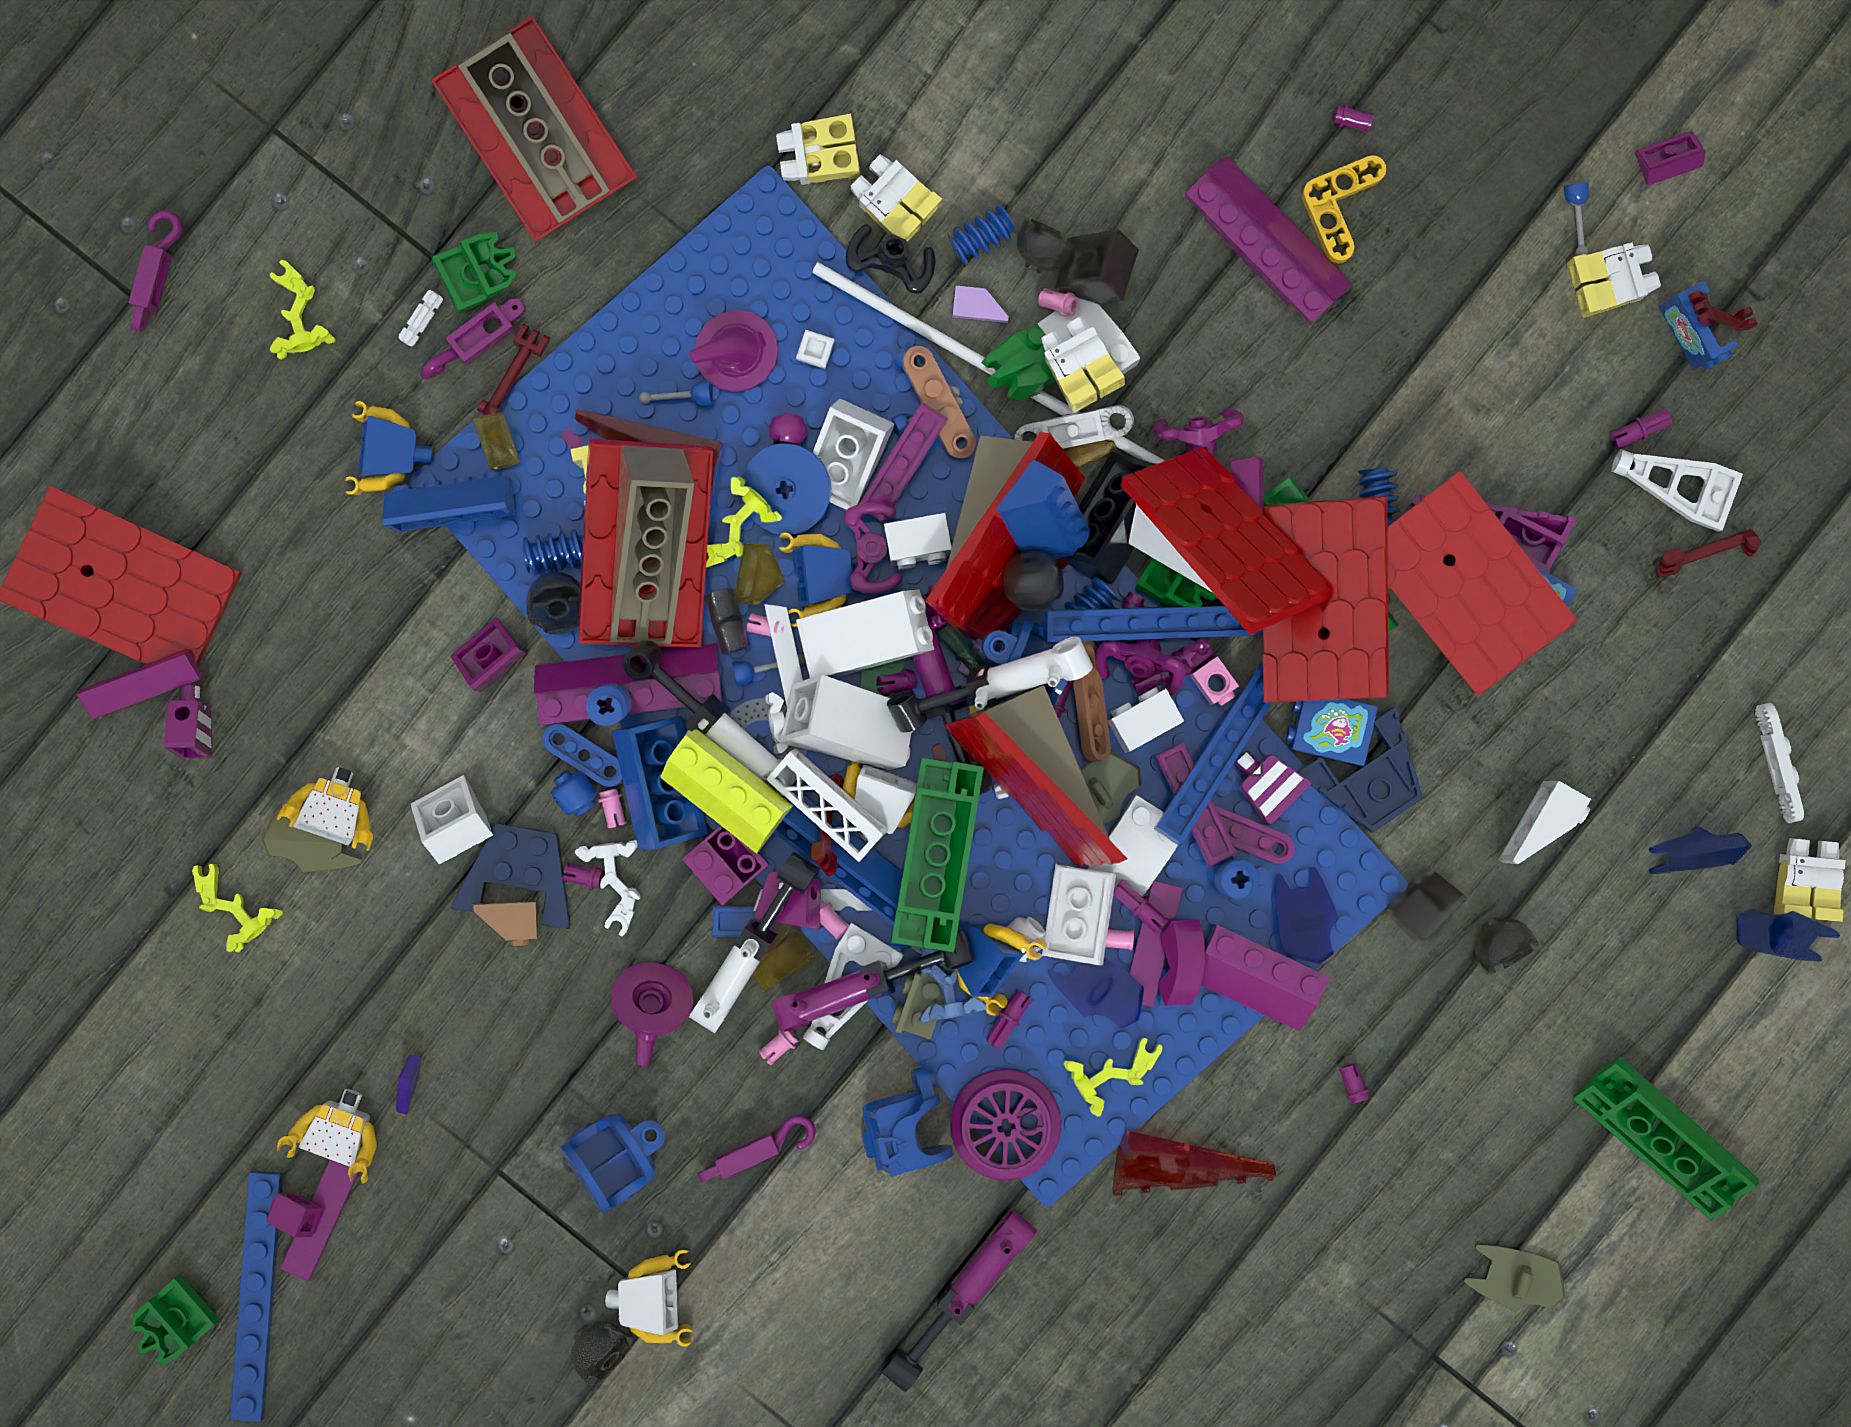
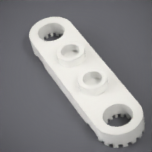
M1115 405L1025 424L1017 430L1015 440H1023V434L1026 431H1033L1037 434L1036 436L1040 432L1050 433L1063 449L1123 436L1132 429L1134 417L1127 407ZM1113 413H1121L1125 416L1126 424L1123 429H1115L1111 426L1110 416Z
M1770 702L1758 705L1755 709V715L1758 717L1756 721H1760L1757 724L1763 733L1760 737L1775 793L1780 796L1779 804L1781 806L1779 808L1783 809L1781 814H1784L1783 818L1788 823L1801 821L1804 818V810L1797 787L1799 775L1796 768L1792 766L1789 757L1791 753L1790 742L1783 734L1775 706Z

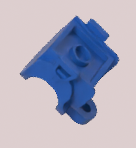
M1025 619L1023 623L1013 620L1008 633L1000 630L989 632L982 641L981 649L983 655L988 660L994 662L992 667H996L1052 649L1059 642H1045L1044 626L1032 620ZM996 640H999L1002 645L998 652L993 649V644ZM1064 678L1060 679L1055 687L1049 686L1048 683L1043 684L1052 705L1057 701L1067 683ZM1015 694L1008 695V696L1002 697V698H1000V699L1004 700V699L1009 698V697H1011V696H1013V695H1015Z
M924 1066L911 1070L915 1092L899 1094L870 1102L864 1105L862 1109L867 1131L861 1132L866 1156L868 1158L874 1157L877 1170H883L889 1173L891 1177L940 1163L954 1155L952 1146L948 1144L922 1148L915 1127L919 1119L927 1111L940 1104L939 1094L933 1091V1088L936 1087L934 1073L931 1069L927 1070Z
M618 1113L602 1117L593 1124L588 1123L583 1128L581 1127L577 1132L568 1137V1141L563 1143L560 1149L562 1150L561 1154L570 1165L597 1209H600L604 1214L619 1204L627 1202L628 1198L649 1184L655 1177L654 1171H656V1166L650 1154L663 1145L665 1135L662 1127L654 1121H643L632 1128L625 1118ZM647 1130H652L655 1133V1138L652 1142H648L645 1139V1132Z

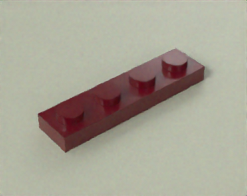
M1067 557L1034 565L1025 562L965 624L967 632L983 640L991 631H1004L1068 565Z

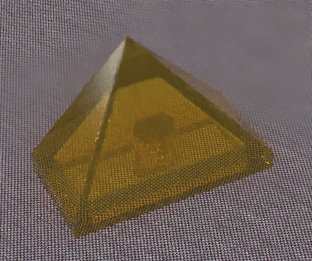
M503 411L473 418L490 470L520 464V459Z
M1106 439L1068 447L1065 452L1077 468L1080 469L1113 452L1117 446L1114 441Z
M744 543L733 602L758 605L785 582V579L769 545Z
M799 933L767 953L752 975L763 992H766L815 959Z

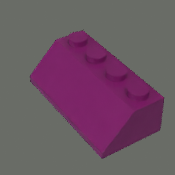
M1214 923L1204 943L1205 966L1202 986L1298 1031L1302 1029L1318 1006L1330 977Z

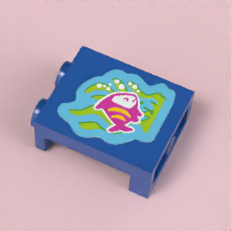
M1703 280L1659 306L1661 313L1693 370L1702 365L1705 370L1731 357L1730 350L1738 346L1737 341L1734 340L1720 347L1710 328L1698 323L1697 317L1699 315L1694 313L1692 307L1695 304L1690 302L1688 295L1695 291L1705 294L1710 290Z
M1348 699L1294 701L1292 712L1296 713L1294 725H1289L1285 741L1290 743L1289 750L1304 752L1362 767L1365 765L1378 707Z

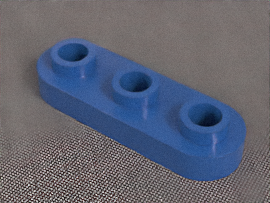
M552 724L544 731L542 740L549 752L603 786L613 787L623 781L618 758L570 727L563 724ZM559 733L565 737L561 745H557L554 741L555 736ZM586 749L590 752V758L587 761H582L580 753ZM608 766H613L616 769V774L613 777H608L605 773Z

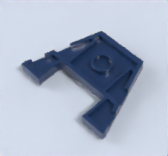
M1396 707L1391 708L1376 718L1374 722V729L1388 749L1342 781H1337L1322 757L1317 758L1297 772L1309 780L1313 788L1370 833L1375 832L1423 799L1414 764L1410 760L1406 746V736L1402 732L1399 711Z
M496 823L492 830L493 836L487 839L454 899L451 909L473 912L472 904H482L486 882L547 893L541 925L570 929L571 923L567 908V894L563 882V866L558 834Z

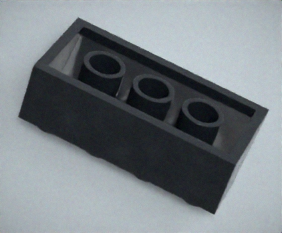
M1111 452L1078 506L1090 533L1084 546L1078 548L1073 556L1067 557L1068 564L1091 578L1097 577L1103 582L1113 585L1135 548L1128 543L1136 503L1121 487L1123 476L1154 466L1155 463Z

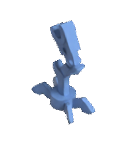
M920 948L922 956L938 951ZM937 965L921 970L922 973L929 974L939 983L944 1001L942 1006L936 1003L933 1006H928L919 1018L921 1023L929 1022L931 1019L940 1020L965 1014L972 1015L986 1009V1005L974 997L964 1002L955 1001L953 985L957 979L956 972L947 976Z

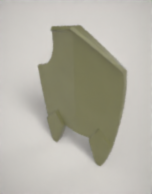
M1110 751L1106 760L1091 762L1081 770L1103 824L1120 817V808L1125 797L1142 785L1140 767Z
M280 810L276 811L259 838L267 856L290 859L299 866L301 872L340 869L361 863L360 859L341 853L342 843L290 827L291 821L287 817L282 816L278 821L276 817Z
M1475 1245V1248L1480 1253L1492 1260L1486 1279L1464 1278V1282L1478 1293L1514 1312L1526 1305H1540L1553 1310L1565 1298L1560 1263L1516 1249L1494 1245Z

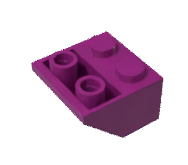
M719 826L682 859L722 906L769 866L759 853L756 854L722 826Z

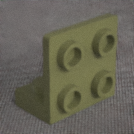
M920 970L915 972L914 976L907 975L902 989V994L907 996L904 1005L897 1004L892 1023L896 1024L895 1032L901 1034L903 1030L931 1040L937 1019L921 1023L919 1018L928 1006H933L935 1003L942 1006L944 1001L939 983L929 974L922 973Z

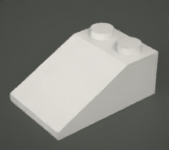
M1087 290L1077 296L1079 307L1074 315L1063 316L1060 311H1055L1037 323L1046 335L1056 331L1063 343L1072 338L1066 325L1072 320L1081 317L1089 328L1094 327L1122 374L1138 365L1140 356L1124 333ZM1084 371V373H1085V375L1087 376L1089 382H1091V380L1089 379L1087 373Z
M839 399L830 407L813 453L819 457L828 471L831 481L830 502L847 510L860 503L885 450L895 423L842 399Z
M1543 781L1498 860L1503 863L1519 864L1574 828L1577 823L1581 824L1590 811V808L1587 806L1591 799L1560 781Z
M1133 795L1108 835L1110 841L1128 859L1112 865L1102 864L1099 866L1093 864L1088 866L1087 869L1116 874L1114 888L1121 881H1125L1143 897L1178 846L1154 829L1164 812L1139 796Z

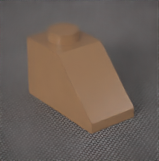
M536 902L472 904V911L504 940H511V946L530 945V939H537Z

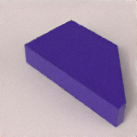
M410 1055L399 1075L396 1109L399 1113L407 1115L419 1078L421 1057Z

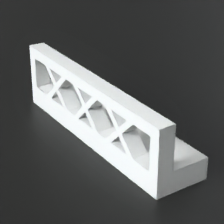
M796 748L786 755L766 779L858 862L864 858L888 831L886 827ZM786 766L796 773L797 786L786 787L777 779ZM802 779H803L808 785L802 786ZM814 789L820 795L821 807H809L805 804L803 790ZM798 790V797L792 791ZM825 800L829 802L832 806H826ZM838 810L843 815L844 827L832 828L827 823L826 811ZM814 811H821V817ZM849 821L856 827H849ZM849 831H861L870 839L861 851H858L850 843ZM838 832H844L845 838Z

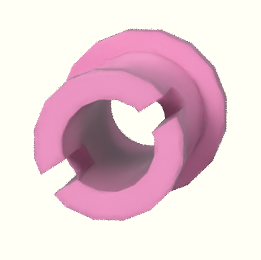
M1044 288V291H1041L1038 299L1040 307L1060 311L1063 316L1074 315L1077 312L1079 299L1075 297L1074 293L1067 292L1064 294L1048 288Z
M751 613L749 620L761 625L748 623L747 632L771 637L767 617ZM779 621L775 623L774 633L777 632Z
M617 788L600 792L598 802H602L607 828L617 827L614 814L619 826L627 824L619 798L622 797V794H618Z
M822 901L820 902V923L837 940L847 931L850 925L831 909V903L826 904Z
M1108 929L1105 947L1132 950L1134 930Z
M778 1030L779 1034L759 1050L763 1059H768L766 1062L769 1065H773L790 1048H796L795 1044L799 1039L793 1031L781 1032V1030Z

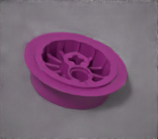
M997 1069L979 1075L962 1089L952 1109L950 1131L953 1144L959 1156L975 1172L995 1180H1016L1039 1170L1053 1155L1060 1138L1061 1116L1054 1096L1040 1080L1023 1071ZM1002 1090L1006 1092L1004 1111H1000L992 1093ZM1016 1091L1022 1093L1023 1096L1013 1112L1009 1111L1010 1092ZM984 1097H989L997 1113L995 1116L977 1105ZM1028 1098L1036 1104V1107L1022 1106ZM976 1110L992 1122L976 1123L971 1122L970 1118L972 1112ZM1025 1113H1030L1037 1117V1123L1031 1129H1025L1020 1125L1021 1116ZM1002 1119H1008L1009 1123H1015L1014 1126L1010 1127L1009 1133H1004L1003 1129L997 1128V1126L1002 1125ZM970 1128L992 1129L991 1132L976 1140L970 1136ZM1039 1131L1042 1132L1040 1140L1036 1143L1026 1137L1035 1135ZM996 1137L986 1154H982L976 1148L977 1145L986 1140ZM1015 1139H1021L1034 1149L1024 1156ZM1002 1141V1161L990 1159L994 1150ZM1008 1142H1012L1020 1159L1007 1162Z

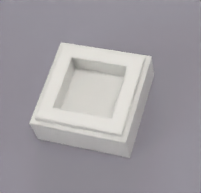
M805 330L796 360L826 369L835 339Z

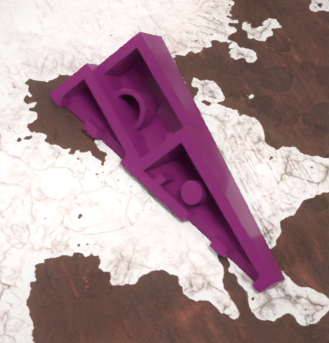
M1415 494L1411 505L1415 506L1427 496ZM1487 504L1532 563L1542 570L1549 572L1577 518L1574 516L1566 517L1547 512H1532Z

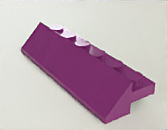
M1227 156L1210 167L1208 172L1185 193V197L1205 216L1204 221L1287 306L1291 304L1310 325L1353 285Z
M717 643L702 644L701 648L678 647L662 649L663 661L659 667L703 705L713 694L723 703ZM626 654L535 665L534 694L536 695L539 725L591 720L586 711L588 696L594 689L607 683H616L628 690L632 698V707L628 715L687 707L651 675L643 680H636L628 676L623 668V659ZM640 657L642 662L646 664V661L642 657ZM611 698L604 700L607 702V710L614 708L611 706L613 701Z

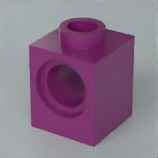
M278 1193L270 1205V1213L266 1222L292 1237H312L324 1208L296 1193Z

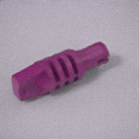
M1205 639L1182 647L1168 655L1182 661L1185 670L1184 677L1197 671L1214 659L1213 651ZM1155 669L1151 676L1132 677L1131 681L1135 689H1137V693L1141 696L1162 683L1164 685L1169 684L1173 678V673L1169 670Z

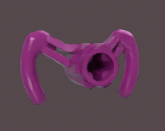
M1224 408L1222 416L1225 419L1216 424L1207 421V417H1194L1189 419V423L1184 425V430L1176 427H1167V421L1160 419L1154 424L1153 432L1160 439H1176L1185 443L1187 453L1204 447L1215 458L1214 452L1217 451L1216 439L1229 429L1239 428L1243 424L1244 417L1236 409Z
M860 503L848 508L844 514L845 524L856 535L858 566L850 575V585L855 591L863 593L885 592L901 584L902 576L894 574L878 582H868L866 580L873 566H877L881 560H885L887 544L885 539L879 534L871 533L860 518L863 514L869 513L893 518L896 515V509L884 503ZM858 528H861L865 535L861 537V533ZM863 562L868 564L865 570H862L864 567Z
M1159 639L1133 640L1132 644L1118 643L1111 640L1103 641L1097 649L1095 656L1096 669L1102 679L1110 677V670L1106 660L1107 656H1113L1125 661L1126 669L1136 677L1151 676L1155 669L1169 670L1173 673V678L1164 689H1167L1170 696L1174 695L1181 688L1185 676L1183 663L1180 659L1161 653L1162 648L1160 647Z

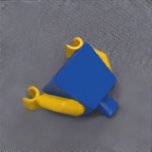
M361 401L355 402L357 407L364 409L361 415L352 414V417L363 423L358 476H349L345 479L348 482L354 481L356 487L353 491H346L347 494L360 495L363 491L386 490L403 482L405 476L412 473L413 463L430 464L432 448L415 445L416 431L410 429L409 422L392 409L376 406L369 407Z
M781 533L779 538H789L790 544L787 547L778 548L784 553L793 552L799 607H805L804 610L799 608L790 609L788 614L797 612L801 619L838 609L846 602V595L854 592L849 578L858 566V563H851L849 550L841 549L837 542L822 534H802L794 538L789 533ZM863 562L864 567L862 570H865L866 564ZM797 623L790 624L792 627H797Z
M969 922L961 923L958 926V931L966 930L976 961L956 969L959 986L972 997L985 1002L986 1011L989 1015H997L1001 1011L999 1007L1005 1008L1008 1000L1006 996L996 992L1024 955L1021 949L1026 950V954L1030 959L1038 960L1043 955L1037 953L1033 949V945L1046 949L1047 943L1041 938H1036L1030 942L1026 940L1025 935L1008 927L992 923L986 926H971Z

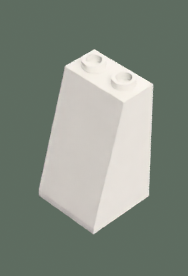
M920 589L901 591L797 619L796 622L810 678L821 674L828 677L847 675L934 650L933 634L928 626L925 613L926 605L921 596Z
M821 674L792 684L780 743L892 770L906 765L910 757L909 744L913 731L906 733L899 731L887 707V701L890 698Z

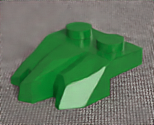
M497 232L475 235L461 241L460 246L432 256V263L458 314L490 301L506 289L516 276L513 270L505 269V266L514 261L516 257L515 247L495 248L494 245L498 241Z
M1038 324L1014 333L981 362L986 368H994L996 370L986 383L994 388L1007 385L1009 387L1008 398L1026 400L1040 394L1046 385L1056 382L1045 361V351L1041 338L1046 334Z
M1154 558L1135 586L1136 589L1164 605L1201 607L1202 601L1200 597L1211 601L1217 599L1213 592Z
M179 1274L133 1314L130 1329L134 1332L141 1331L144 1334L143 1338L136 1345L140 1355L153 1349L158 1350L157 1360L160 1366L179 1357L216 1325L220 1319L184 1277Z

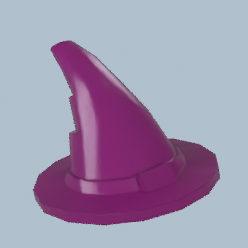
M734 310L720 313L705 324L697 336L695 349L689 352V357L693 363L697 364V368L706 380H710L712 385L720 390L740 392L753 389L768 378L776 365L779 350L776 335L765 320L752 312Z
M657 962L639 963L625 969L615 979L610 994L612 1010L618 1020L635 1033L636 1065L641 1067L649 1065L658 1035H664L678 1029L689 1018L693 1006L692 988L686 978L674 968Z

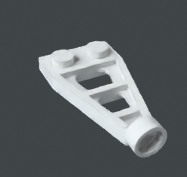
M1623 449L1617 453L1611 468L1612 472L1629 478L1689 521L1718 532L1724 528L1743 475L1716 463L1633 454ZM1634 461L1635 466L1630 470L1631 464ZM1653 466L1667 468L1673 472L1667 488H1663L1649 480ZM1681 476H1699L1704 480L1696 503L1689 502L1677 492Z
M851 923L835 949L825 983L840 978L848 961H855L865 966L879 960L885 962L887 968L890 969L898 965L904 954L894 950L888 944ZM868 1000L846 1008L840 1016L829 1014L813 1020L811 1027L809 1026L803 1038L813 1046L824 1050L830 1040L829 1038ZM823 1027L826 1031V1035L816 1030L815 1028Z

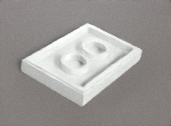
M1055 864L1046 935L1044 937L1047 948L1043 949V956L1103 965L1116 874Z

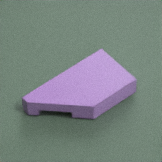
M956 286L953 307L954 318L1008 323L1009 316L985 288Z

